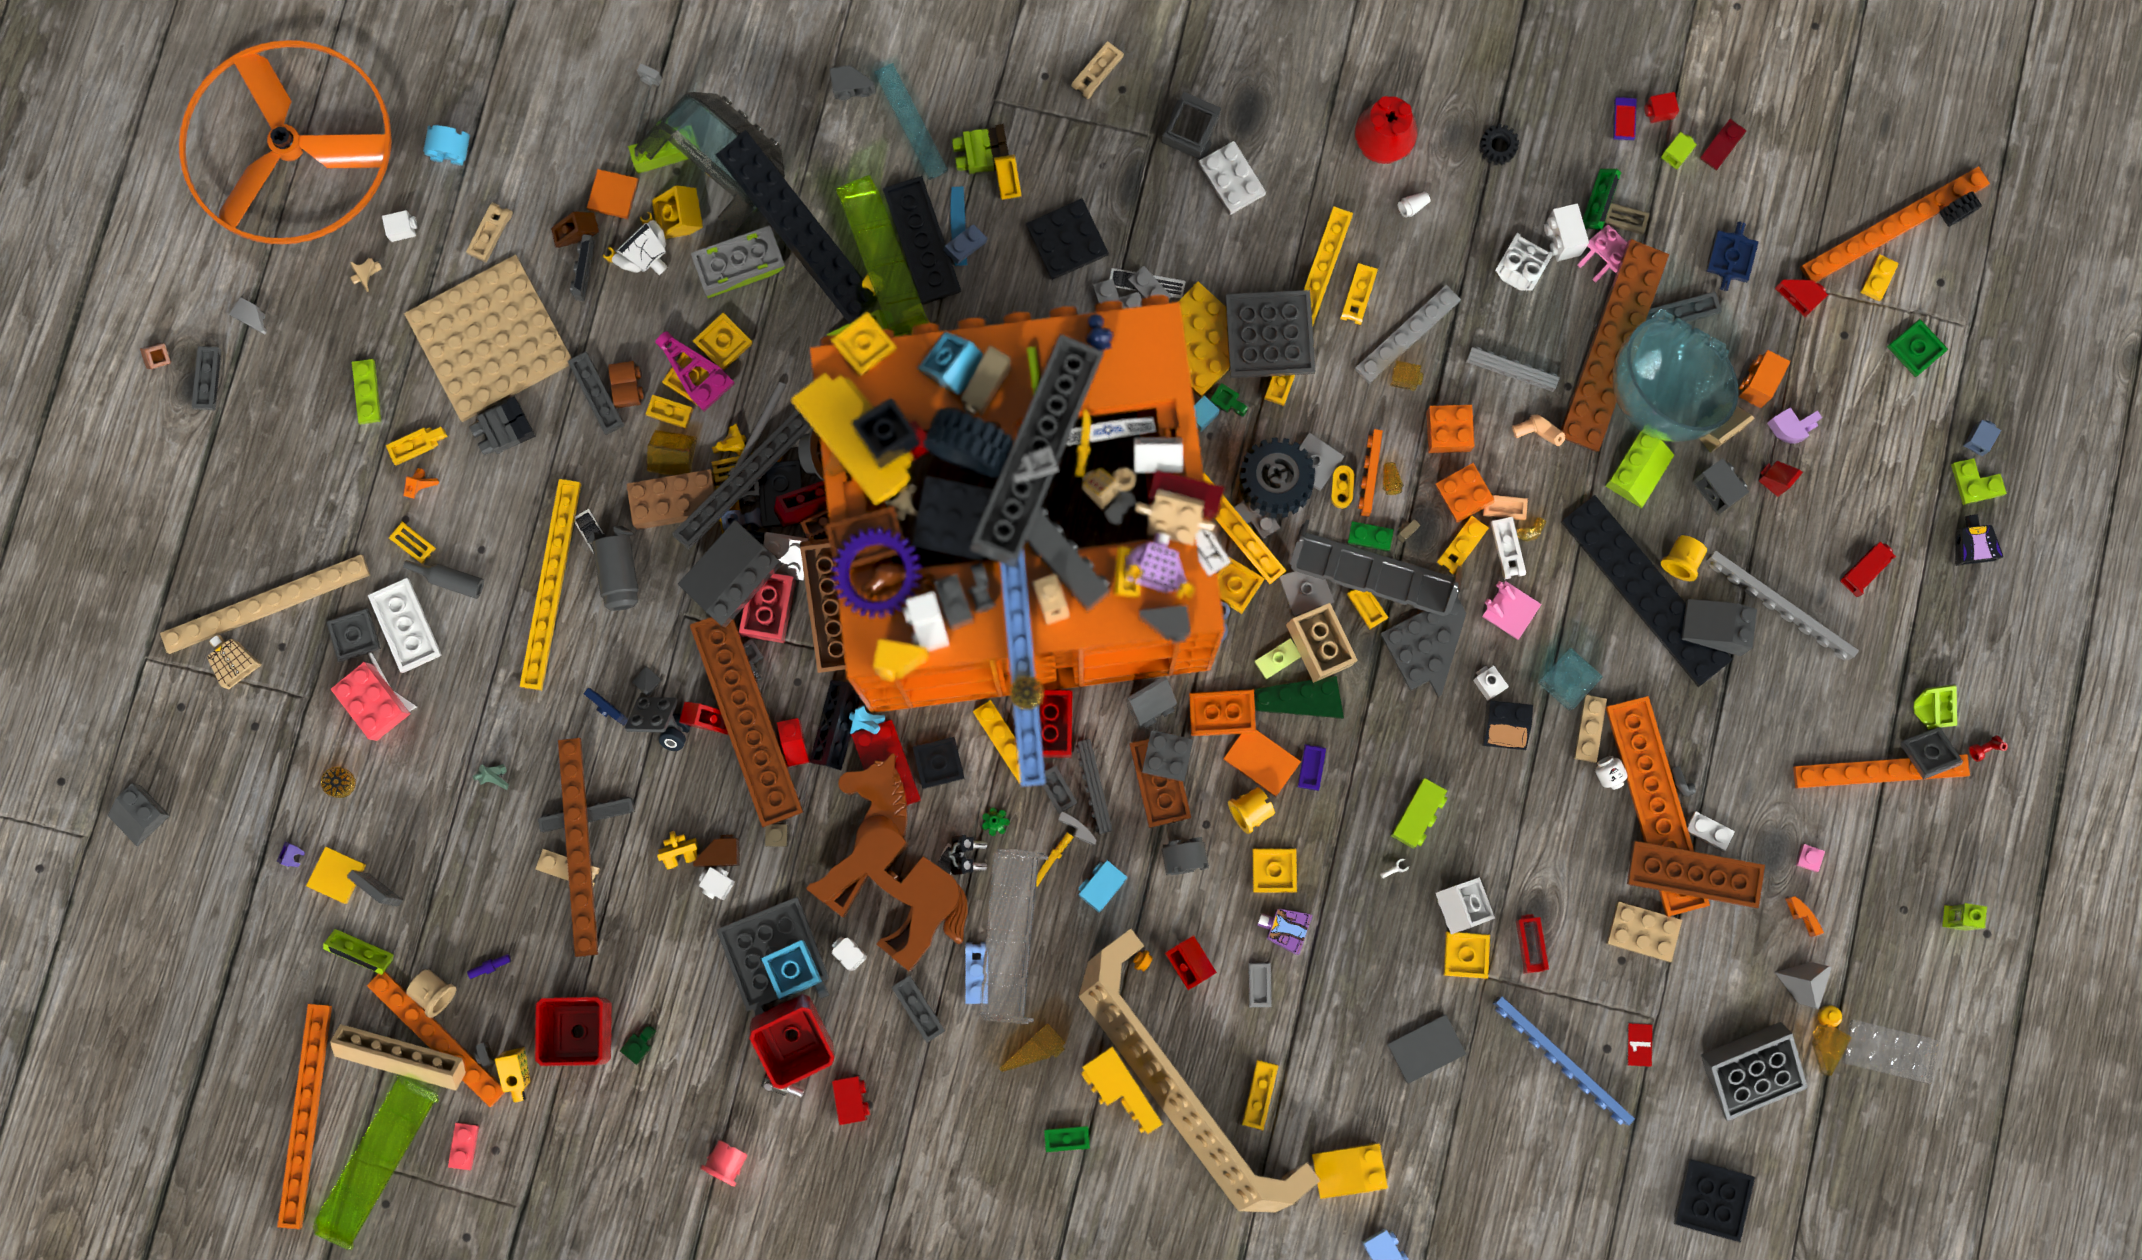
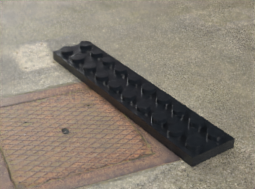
M746 130L741 132L716 154L724 167L849 324L854 322L878 299L876 295L873 296L870 289H865L862 286L864 279Z
M1596 495L1561 521L1564 527L1698 687L1733 660L1727 652L1681 639L1686 603Z

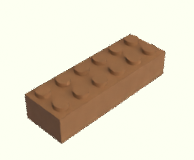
M829 538L800 542V551L817 671L821 673L846 669L838 592L833 588L837 583L831 580V577L835 576V571L831 570V567L835 566Z

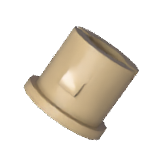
M428 969L422 971L413 979L406 993L425 1010L427 1017L432 1018L442 1012L451 1002L456 993V987L453 984H446Z

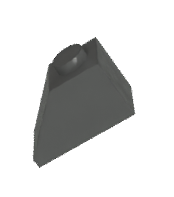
M1187 605L1139 611V619L1164 639H1171L1173 643L1186 641V637H1190Z

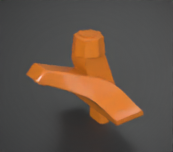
M418 468L412 477H406L403 496L414 499L419 490L439 484L437 478L423 479L425 471Z

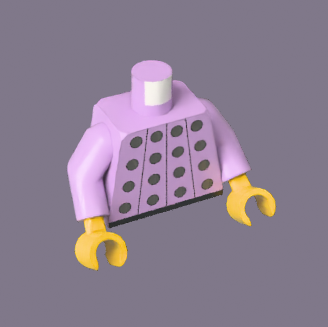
M1156 533L1154 543L1148 542L1137 546L1126 556V571L1123 574L1126 580L1164 593L1174 591L1177 588L1176 596L1182 598L1185 593L1187 599H1190L1194 593V587L1187 583L1178 552L1167 548L1168 535Z

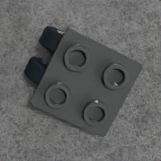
M639 697L625 729L627 732H661L659 743L667 750L679 751L683 748L686 741L685 735L682 732L688 733L691 726L679 723L681 714H673L678 703L677 698Z

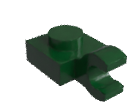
M647 1026L640 1037L636 1033L633 1034L620 1052L634 1064L638 1065L652 1048L647 1042L657 1031L653 1027Z

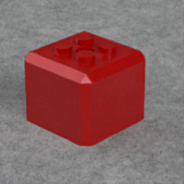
M801 994L753 1017L751 1020L749 1039L773 1087L783 1089L833 1064L835 1058L833 1042L810 996ZM789 1029H794L798 1032V1036L795 1039H788L785 1033Z
M602 997L541 998L536 1003L535 1061L540 1066L606 1064L611 1059L612 1003L607 998ZM577 1025H581L584 1028V1035L581 1038H576L573 1034V1029Z

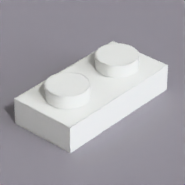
M1696 811L1693 812L1687 825L1689 834L1722 851H1726L1735 832Z

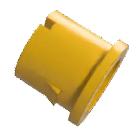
M1681 535L1675 541L1668 556L1662 559L1661 566L1666 572L1678 579L1689 582L1695 581L1698 576L1697 569L1707 553V548L1697 539Z
M1259 787L1245 795L1239 796L1237 800L1232 798L1228 801V807L1232 816L1246 834L1252 833L1253 827H1259L1263 821L1275 814L1271 802L1266 803L1265 800L1268 797Z

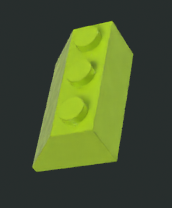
M1642 428L1605 487L1638 507L1643 508L1673 459L1674 454L1660 438Z

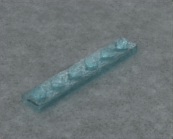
M891 63L875 71V76L928 179L931 180L948 172L894 64Z

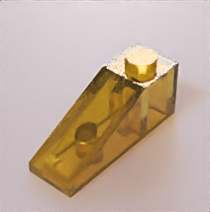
M1047 1023L999 1069L1001 1072L1048 1059L1052 1055L1056 1058L1065 1050L1063 1045L1066 1042Z

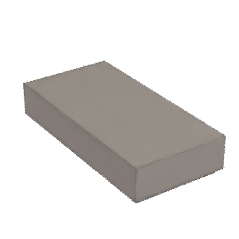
M1248 963L1249 1007H1271V963Z

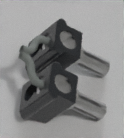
M966 835L953 836L951 838V851L948 852V857L952 858V875L971 873L973 870H986L987 867H975L987 866L986 863H974L973 859H966V857L955 858L951 855L973 851V848L986 849L987 846L984 845L987 844L986 841H974L973 837H966Z

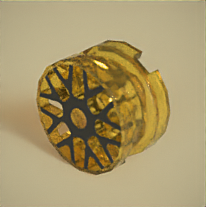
M1023 676L1012 683L1010 697L1017 707L1030 710L1041 703L1043 688L1037 679L1031 676Z
M332 767L326 770L321 778L323 791L327 795L336 798L349 796L356 786L354 775L349 770L341 767Z

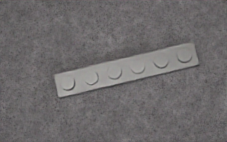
M1447 285L1444 286L1357 365L1355 370L1370 384L1453 309L1461 299Z

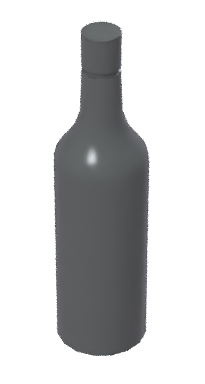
M406 560L403 565L405 569L422 574L433 585L475 599L479 598L484 587V579L440 564L424 566Z

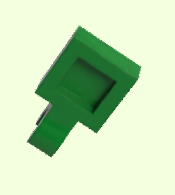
M1222 383L1210 399L1215 406L1226 413L1233 409L1238 415L1244 417L1248 411V407L1237 400L1239 394Z

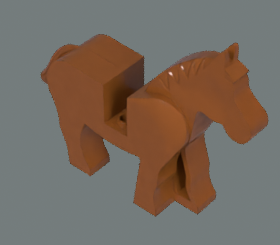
M893 753L885 762L875 761L867 770L846 772L839 778V788L843 793L847 795L858 793L862 798L871 801L872 804L857 831L852 854L833 867L823 879L810 883L806 889L843 918H845L868 877H871L876 884L891 896L910 906L908 917L901 928L892 935L880 939L876 944L910 972L932 945L935 932L943 921V932L956 944L963 943L968 903L966 895L957 881L924 856L904 880L890 870L909 846L905 840L908 823L907 800L902 780L895 769L896 756Z

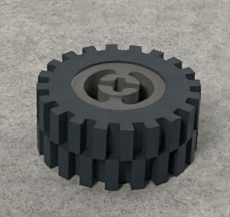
M941 408L935 414L923 445L927 450H930L931 454L939 456V459L949 462L952 466H958L964 471H971L972 474H981L983 477L990 476L995 478L1000 477L1014 441L1002 429L995 428V425L990 422L986 423L979 417L975 418L971 414H963L958 410L952 411L948 408Z
M1278 437L1272 438L1271 443H1267L1266 439L1262 440L1260 447L1255 444L1251 447V453H1246L1240 468V492L1244 494V501L1246 503L1250 502V508L1253 511L1257 508L1260 509L1259 514L1265 516L1266 512L1271 513L1270 518H1276L1277 514L1281 513L1282 518L1288 517L1290 511L1294 515L1298 512L1300 506L1303 508L1307 504V499H1310L1314 487L1315 468H1313L1314 462L1312 458H1307V450L1305 448L1302 451L1299 450L1300 444L1294 442L1293 446H1291L1287 438H1283V443H1279ZM1285 467L1292 473L1293 479L1291 483H1286L1287 471L1284 472ZM1265 469H1268L1267 481H1270V486L1262 478V473Z

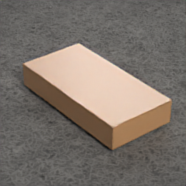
M1492 495L1494 503L1483 509V516L1497 518L1513 517V519L1526 520L1528 498Z

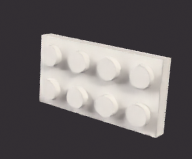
M408 578L368 595L401 673L442 656Z

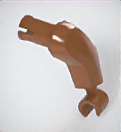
M887 563L878 566L875 569V575L862 587V590L866 593L873 587L867 594V596L873 598L885 585L903 584L906 575L905 565ZM925 574L922 578L915 579L914 582L921 583L923 591L932 592V586L926 583L935 584V579L933 575Z

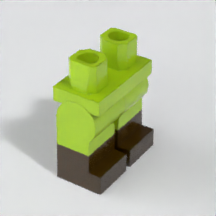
M1004 124L995 125L994 128L964 131L963 136L952 139L953 151H965L966 155L955 157L957 171L968 170L969 174L996 171L994 158L1009 155Z

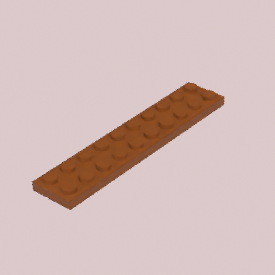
M1632 239L1628 240L1561 427V431L1565 434V440L1599 452L1667 263L1668 253Z
M712 617L690 624L762 828L804 813L735 620L733 619L726 627L721 626Z

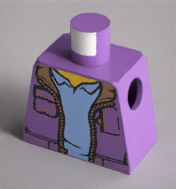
M1276 909L1274 917L1261 913L1258 926L1269 929L1266 939L1295 955H1299L1313 915Z

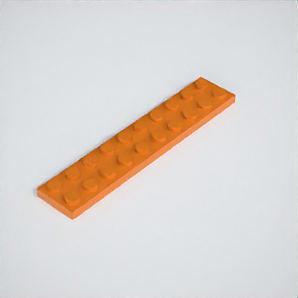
M1649 696L1606 707L1620 760L1628 774L1626 780L1644 842L1694 852ZM1659 891L1667 917L1710 906L1708 899Z

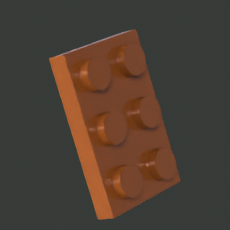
M894 506L825 525L833 556L839 558L842 555L837 549L846 550L843 541L852 543L851 534L860 538L859 530H864L866 535H868V528L872 527L876 534L878 527H882L884 535L888 529L893 530L892 538L897 533L902 534ZM870 545L861 549L855 555L850 569L899 554L886 545Z

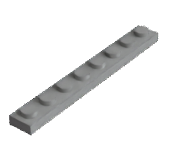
M1714 551L1706 560L1714 571L1722 572L1728 576L1727 579L1731 583L1741 585L1745 588V592L1748 595L1758 597L1763 601L1764 606L1781 613L1780 616L1784 620L1794 622L1804 634L1814 636L1817 639V643L1821 646L1834 650V654L1838 658L1850 660L1859 652L1858 649L1719 552Z

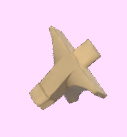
M368 258L361 265L351 262V267L356 275L350 277L354 284L361 282L368 292L369 278L382 269L378 261L374 262L372 258Z

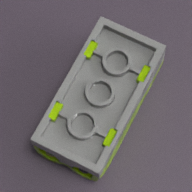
M770 225L691 253L707 298L777 274L785 267Z

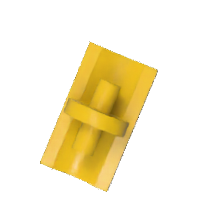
M671 831L670 839L663 840L664 846L668 847L658 849L659 854L657 856L659 861L662 860L667 869L678 866L676 856L680 854L684 855L686 863L693 862L698 857V842L696 838L685 841L684 834L677 836L675 831Z

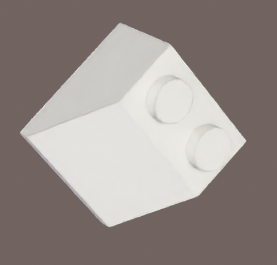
M1480 877L1436 893L1438 904L1442 909L1446 925L1451 934L1495 919Z

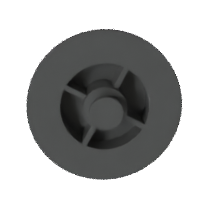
M812 428L810 433L804 434L800 438L798 446L799 459L804 471L808 475H818L824 481L820 436Z

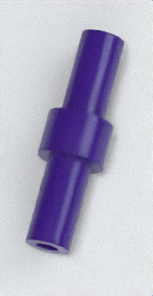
M506 954L494 960L484 961L482 965L467 971L468 977L472 979L484 973H492L496 971V968L510 963L511 958L509 954Z

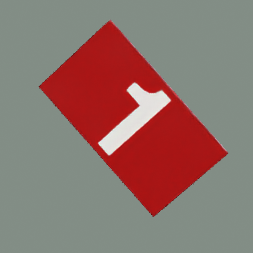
M1628 1023L1629 1066L1652 1067L1653 1025Z

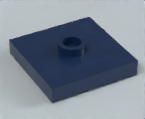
M588 688L583 693L598 706L596 710L603 716L607 717L610 715L623 726L627 723L628 718L594 690Z

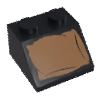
M1492 700L1487 702L1483 746L1526 751L1532 727L1533 705Z

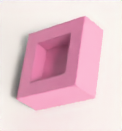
M1802 844L1796 865L1819 872L1825 851Z

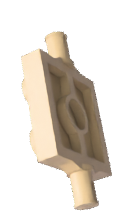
M1162 490L1157 491L1156 499L1152 506L1138 502L1135 511L1149 515L1150 524L1147 534L1163 533L1168 535L1170 540L1193 545L1195 536L1200 528L1214 532L1216 522L1202 519L1204 501Z

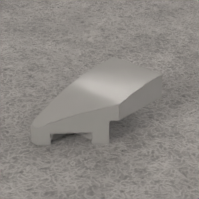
M240 297L229 315L265 335L267 333L263 325L265 314L259 310L258 306Z
M1051 447L1027 454V456L1024 455L1022 464L1013 477L1014 481H1026L1059 471Z

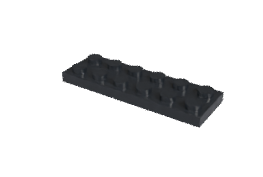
M919 176L882 188L921 304L924 305L961 293L952 261L943 251L946 244L923 177Z

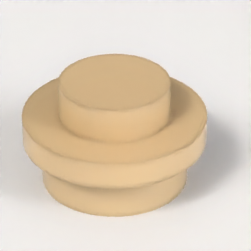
M1119 468L1112 476L1120 483L1119 491L1132 489L1136 482L1134 472L1128 468Z

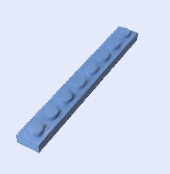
M1498 997L1493 1002L1496 1006L1495 1011L1503 1018L1508 1017L1513 1021L1511 1025L1519 1033L1525 1032L1530 1037L1528 1041L1537 1049L1541 1047L1546 1052L1544 1056L1553 1064L1557 1062L1563 1067L1561 1071L1569 1079H1576L1579 1082L1577 1086L1585 1094L1588 1095L1590 1092L1596 1098L1594 1102L1603 1110L1607 1108L1612 1113L1611 1118L1619 1125H1622V1123L1630 1125L1635 1120L1633 1116L1503 997Z

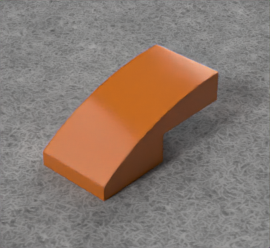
M1795 896L1785 899L1793 919H1803L1810 937L1824 933L1815 915L1800 899Z

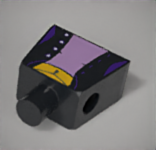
M1978 514L1965 516L1966 528H1962L1955 533L1956 566L1993 562L2003 558L1993 526H1980Z

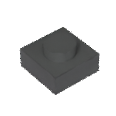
M481 1043L475 1046L477 1051L474 1054L478 1064H481L482 1067L495 1064L489 1043Z

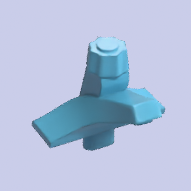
M864 705L860 706L855 710V713H850L849 719L853 721L850 734L857 732L859 729H865L873 734H877L880 730L878 724L885 722V715L869 714L866 712Z

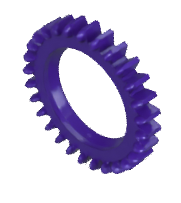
M869 527L868 535H866L864 530H859L860 538L851 534L852 543L843 541L846 550L837 549L842 556L841 558L833 557V560L839 563V566L831 567V570L838 572V575L831 577V580L839 581L833 588L834 590H842L838 595L839 599L847 597L844 602L845 606L848 607L853 604L851 611L857 612L861 608L860 615L865 616L869 611L871 618H875L878 611L879 616L885 618L886 610L891 616L894 615V607L902 611L901 602L907 604L908 595L916 597V594L911 589L920 588V585L914 582V580L922 578V575L915 573L916 570L922 568V565L914 564L920 557L919 555H911L915 550L914 546L906 548L909 543L908 539L900 542L902 534L897 533L892 538L893 530L888 529L884 535L882 527H878L876 534L874 529ZM874 544L886 545L894 549L901 556L906 570L905 580L899 592L884 601H870L861 597L854 590L849 576L850 565L855 555L861 549Z

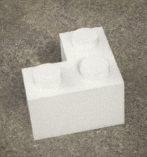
M934 592L906 600L908 607L903 609L909 626L913 625L916 632L912 634L914 646L926 647L927 651L949 646Z

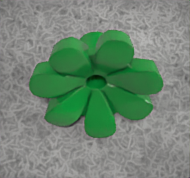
M991 808L990 814L984 813L982 819L986 822L982 824L983 830L989 829V835L995 836L997 831L1001 835L1006 832L1004 826L1010 824V820L1004 818L1006 811L1000 810L997 812L996 808Z

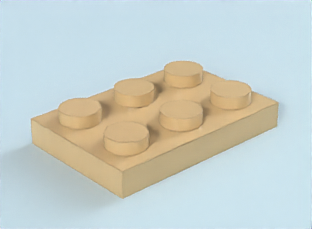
M1617 902L1606 944L1666 962H1672L1682 920Z

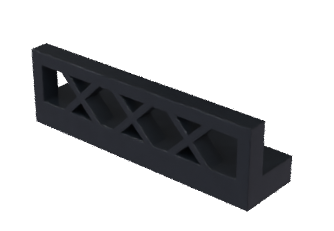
M830 681L809 763L842 770L853 723L849 716L851 712L855 713L860 701V696L851 683ZM840 686L839 695L835 697L836 688ZM834 708V714L830 718V711ZM829 729L828 736L824 738L825 731ZM823 749L822 760H818L819 753Z

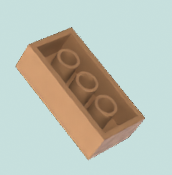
M711 469L627 483L633 526L639 530L684 522L715 491V476Z

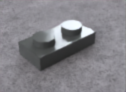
M1057 766L1045 771V784H1042L1058 814L1076 805L1077 801Z

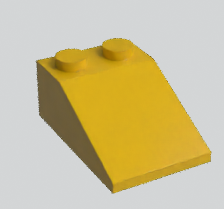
M1377 1142L1312 1154L1315 1174L1321 1180L1317 1183L1320 1199L1388 1188L1380 1144Z

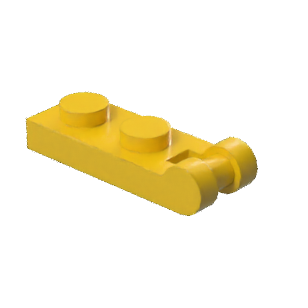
M1360 263L1357 264L1341 315L1342 320L1347 321L1349 319L1355 321V324L1361 325L1378 269ZM1351 306L1359 308L1358 313L1350 311Z
M1471 516L1437 563L1441 566H1446L1450 569L1449 572L1454 575L1458 565L1461 566L1489 527ZM1452 554L1458 560L1453 562L1448 557Z

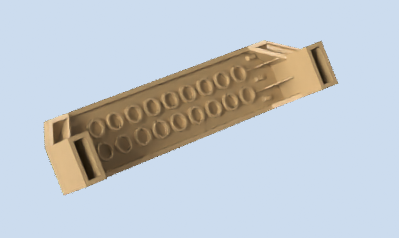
M1128 930L1088 961L1079 993L1080 1000L1238 1211L1278 1212L1293 1205L1321 1181L1309 1164L1305 1163L1290 1170L1280 1180L1255 1176L1119 994L1122 963L1144 947L1133 930Z

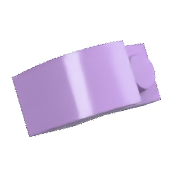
M1790 407L1772 418L1767 424L1780 440L1786 443H1799L1809 436L1808 432L1818 426L1816 422L1822 416L1816 411L1799 421Z

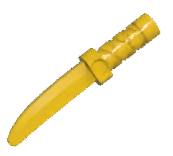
M1087 410L1083 411L1081 446H1077V453H1079L1076 467L1077 476H1085L1087 454H1090V416Z
M1068 832L1056 848L1051 850L1050 856L1038 872L1035 880L1036 887L1039 886L1055 860L1062 857L1061 853H1063L1064 849L1074 838Z

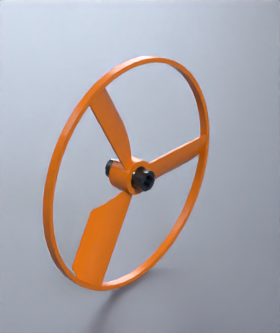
M293 40L273 41L247 48L216 67L203 80L192 96L183 117L179 137V156L182 172L190 192L198 204L210 217L227 230L241 237L268 244H295L325 236L348 223L369 203L376 193L385 175L391 151L389 115L379 91L365 72L352 60L335 50L316 43ZM300 47L330 54L347 63L372 88L383 114L385 134L300 135L292 126L284 124L292 102L268 59L255 53L274 48ZM235 64L271 127L267 142L272 151L260 157L246 168L220 209L218 218L204 204L192 183L186 160V138L191 116L200 97L222 72ZM302 149L326 168H379L372 186L363 199L344 217L319 231L297 237L269 238L236 229L278 160H296L303 154Z

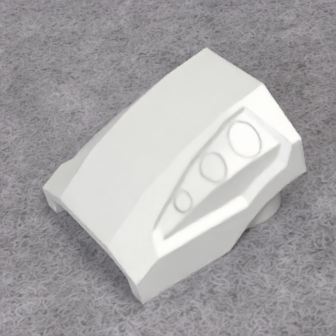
M1517 233L1496 268V272L1501 280L1519 290H1533L1553 256V252L1540 248Z

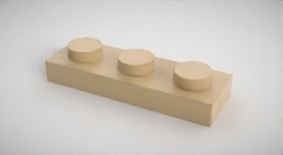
M1590 695L1584 696L1574 759L1597 762L1607 699Z

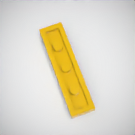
M990 700L975 709L973 713L1020 784L1017 740Z

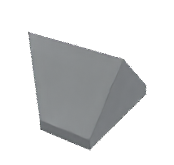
M1809 962L1777 971L1775 974L1798 1004L1819 1009L1832 967Z

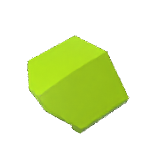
M1955 684L1926 688L1914 700V713L1927 729L1957 726V686Z

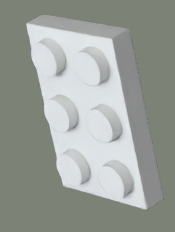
M1235 141L1198 161L1199 166L1230 215L1266 195V191Z

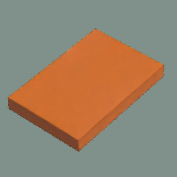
M1254 689L1189 693L1191 736L1256 733Z
M1256 730V733L1241 734L1223 759L1275 797L1301 763L1300 760L1258 730Z

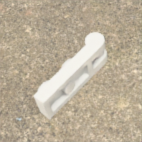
M1513 517L1491 521L1504 580L1510 579L1514 575H1526ZM1515 561L1516 566L1510 568L1509 562Z

